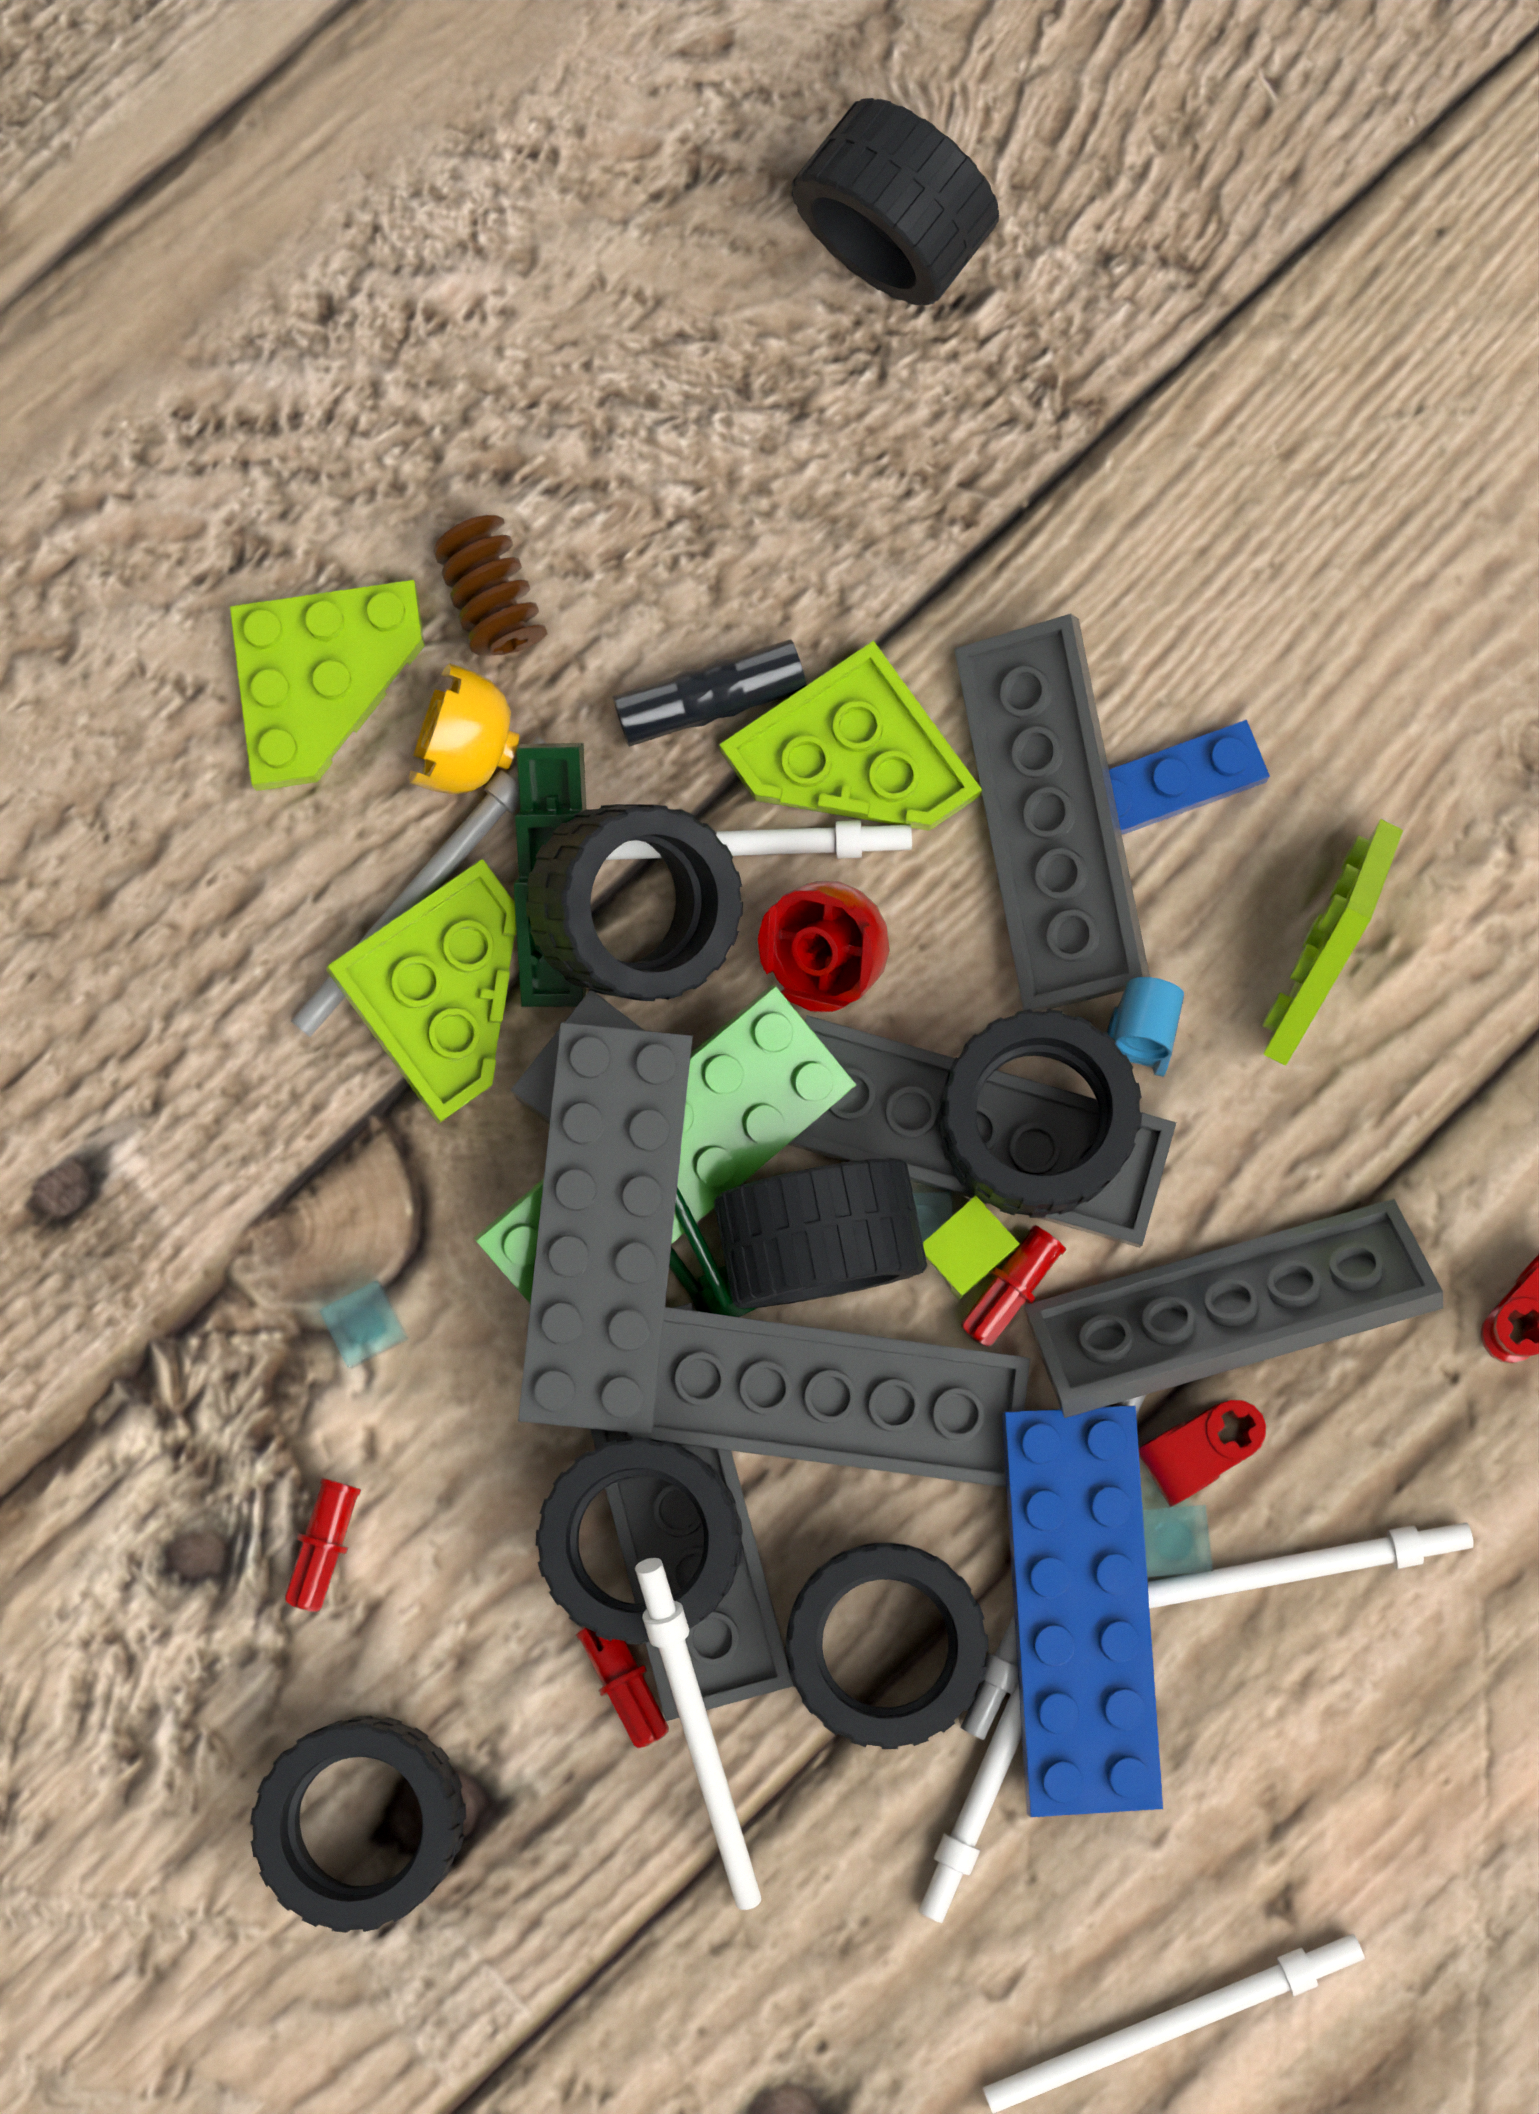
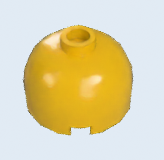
M449 663L441 675L453 680L449 689H446V692L434 690L413 756L425 760L422 774L410 770L409 781L411 784L431 791L454 795L472 792L486 784L497 766L508 769L518 746L519 734L509 730L511 710L500 689L491 680L476 672Z

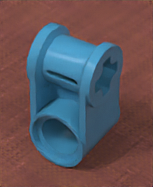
M1137 977L1127 982L1118 1007L1115 1006L1113 1009L1107 1034L1116 1041L1115 1045L1123 1055H1127L1131 1063L1153 1068L1154 1075L1165 1076L1173 1052L1184 1000V991L1169 981L1152 977Z

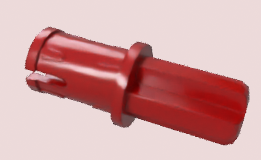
M1037 1225L1031 1227L1030 1233L1001 1270L996 1267L993 1269L991 1275L995 1279L962 1320L961 1327L964 1332L981 1345L991 1346L1024 1302L1032 1304L1035 1300L1032 1294L1033 1290L1059 1256L1063 1255L1067 1250L1061 1242Z
M326 1478L321 1479V1487L305 1534L298 1533L296 1539L302 1541L285 1594L286 1603L310 1612H319L322 1609L339 1554H347L348 1547L343 1546V1542L357 1497L361 1493L359 1488Z
M588 1628L582 1629L575 1636L584 1647L603 1684V1687L598 1691L601 1696L608 1694L633 1745L637 1748H643L663 1738L669 1732V1726L642 1676L648 1672L645 1665L637 1666L625 1641L617 1639L609 1641L595 1636L596 1633Z

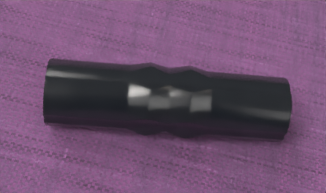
M789 639L733 658L714 660L702 668L686 669L671 678L612 697L626 742L630 747L686 728L705 726L718 718L733 717L748 708L795 694L807 685L797 650L793 641Z

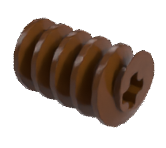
M497 515L473 517L457 524L445 532L437 540L433 548L437 563L444 566L441 573L445 584L452 588L450 597L453 605L461 610L458 618L462 629L470 632L467 638L470 650L477 655L484 656L518 652L538 643L548 635L545 625L526 626L525 622L534 618L539 613V609L536 603L526 602L518 604L516 601L530 591V586L527 580H508L522 566L519 558L509 557L500 559L499 557L511 549L513 542L508 535L491 536L492 533L505 524L504 518Z

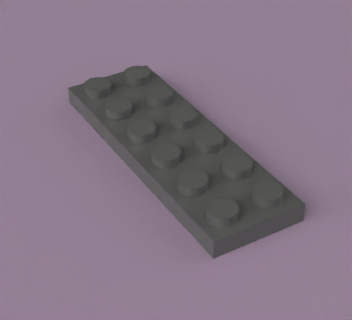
M1070 613L955 648L1023 1010L1032 1009V1012L1045 1011L1123 992L1128 981L1137 977H1150L1079 619Z
M806 1015V1024L851 1077L856 1086L787 1145L845 1162L866 1159H900L907 1163L910 1181L972 1199L974 1193L965 1184L961 1185L953 1174L954 1169L949 1160L945 1159L941 1148V1132L938 1131L940 1098L948 1072L955 1058ZM998 1070L994 1071L984 1083L978 1097L977 1123L985 1145L1000 1162L1016 1171L1030 1175H1049L1064 1171L1078 1163L1088 1153L1095 1141L1099 1127L1097 1099ZM1140 1112L1142 1113L1141 1129L1136 1133L1134 1140L1136 1145L1130 1158L1100 1194L1088 1203L1085 1201L1079 1204L1073 1211L1061 1215L1059 1213L1048 1214L1045 1218L1039 1219L1138 1248L1143 1246L1177 1122Z
M564 1022L560 1024L518 1421L652 1434L693 1036Z
M1391 1199L1025 1305L1027 1322L1064 1418L1443 1309V1290L1395 1199Z
M692 1302L673 1307L675 1309L694 1311ZM590 1428L595 1450L602 1447L603 1443L613 1440L633 1439L625 1437V1432ZM672 1443L698 1455L699 1458L711 1465L721 1476L720 1478L726 1487L730 1489L737 1503L735 1505L743 1529V1534H741V1550L743 1551L740 1565L733 1579L735 1581L728 1594L718 1604V1607L707 1618L689 1629V1635L685 1639L705 1709L709 1710L793 1687L785 1649L732 1451ZM633 1476L610 1484L606 1487V1492L635 1604H645L635 1567L639 1562L648 1558L661 1559L673 1596L691 1580L702 1558L704 1531L696 1507L678 1487L660 1478ZM645 1642L665 1721L680 1718L659 1647L651 1645L650 1642Z
M665 1307L652 1434L625 1432V1437L650 1438L676 1444L1006 1488L1002 1413L1024 1411L1030 1358Z

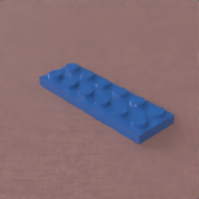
M1136 1405L1102 1407L1064 1418L1061 1409L1003 1412L1002 1428L1027 1815L1030 1817L1163 1809Z

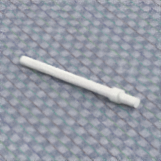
M861 820L836 821V827L715 831L722 844L727 845L732 856L837 852V859L862 858V852L912 850L911 825L861 826ZM634 840L620 845L606 860L662 857L648 843Z
M1467 1522L1417 1531L1416 1527L1412 1525L1387 1530V1537L1149 1581V1609L1393 1563L1395 1569L1421 1565L1424 1562V1557L1473 1548V1537Z
M648 1558L639 1562L635 1567L647 1607L642 1616L650 1644L659 1647L735 1904L741 1910H749L761 1902V1894L685 1641L689 1635L688 1623L682 1604L673 1600L661 1559Z
M1017 1684L1013 1695L1011 1694L953 1831L951 1835L944 1833L933 1858L939 1863L918 1912L937 1922L943 1923L963 1874L970 1876L981 1851L975 1845L1021 1740L1019 1684Z
M1351 1934L1307 1953L1302 1948H1298L1277 1957L1278 1965L987 2085L983 2087L991 2111L994 2114L1287 1991H1290L1294 1997L1318 1987L1316 1979L1364 1960L1365 1957L1356 1936Z

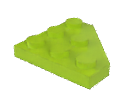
M414 580L230 606L251 785L256 791L318 782L332 765L333 761L331 759L352 732H358L387 695L385 690L406 664L410 665L425 647L418 590Z
M874 640L719 744L720 752L754 800L759 802L892 825H911V828L930 831L979 798L982 793L981 787Z
M1380 819L1369 840L1360 835L1356 837L1341 866L1343 871L1329 898L1332 900L1324 914L1319 913L1302 944L1304 949L1289 977L1296 981L1289 996L1279 992L1262 1026L1272 1031L1263 1055L1285 1066L1288 1064L1372 919L1403 829Z
M483 859L326 967L330 977L437 1124H440L489 1089L493 1084L496 1065L495 1057L500 1026L503 1021L514 937L517 930L515 902Z

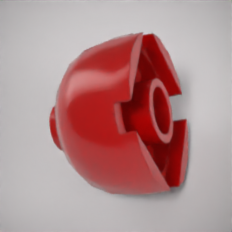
M815 881L783 895L763 916L757 938L760 963L766 974L768 975L773 971L777 981L784 987L780 991L789 1002L811 1012H835L862 998L883 974L890 951L887 924L878 906L862 891L839 881Z

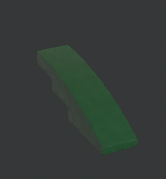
M584 743L521 744L516 748L520 811L515 815L519 878L514 882L521 1007H577L586 996V988L575 986L565 980L564 975L558 970L552 969L544 959L543 951L540 946L535 944L530 932L532 931L530 918L527 917L526 902H528L529 887H527L529 873L534 869L537 861L535 857L541 846L546 845L553 836L552 832L562 823L569 822L575 818V814L587 810Z

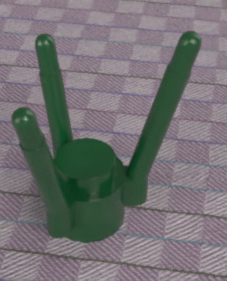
M677 1187L675 1214L705 1275L698 1278L701 1286L672 1246L669 1268L690 1295L697 1312L741 1317L757 1309L738 1308L733 1304L726 1265L720 1268L717 1267L698 1225Z

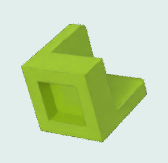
M974 1196L923 1242L926 1258L952 1286L950 1291L958 1300L1014 1252L1020 1244L977 1196Z

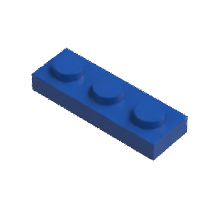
M1247 720L1109 769L1122 835L1262 785L1270 777Z

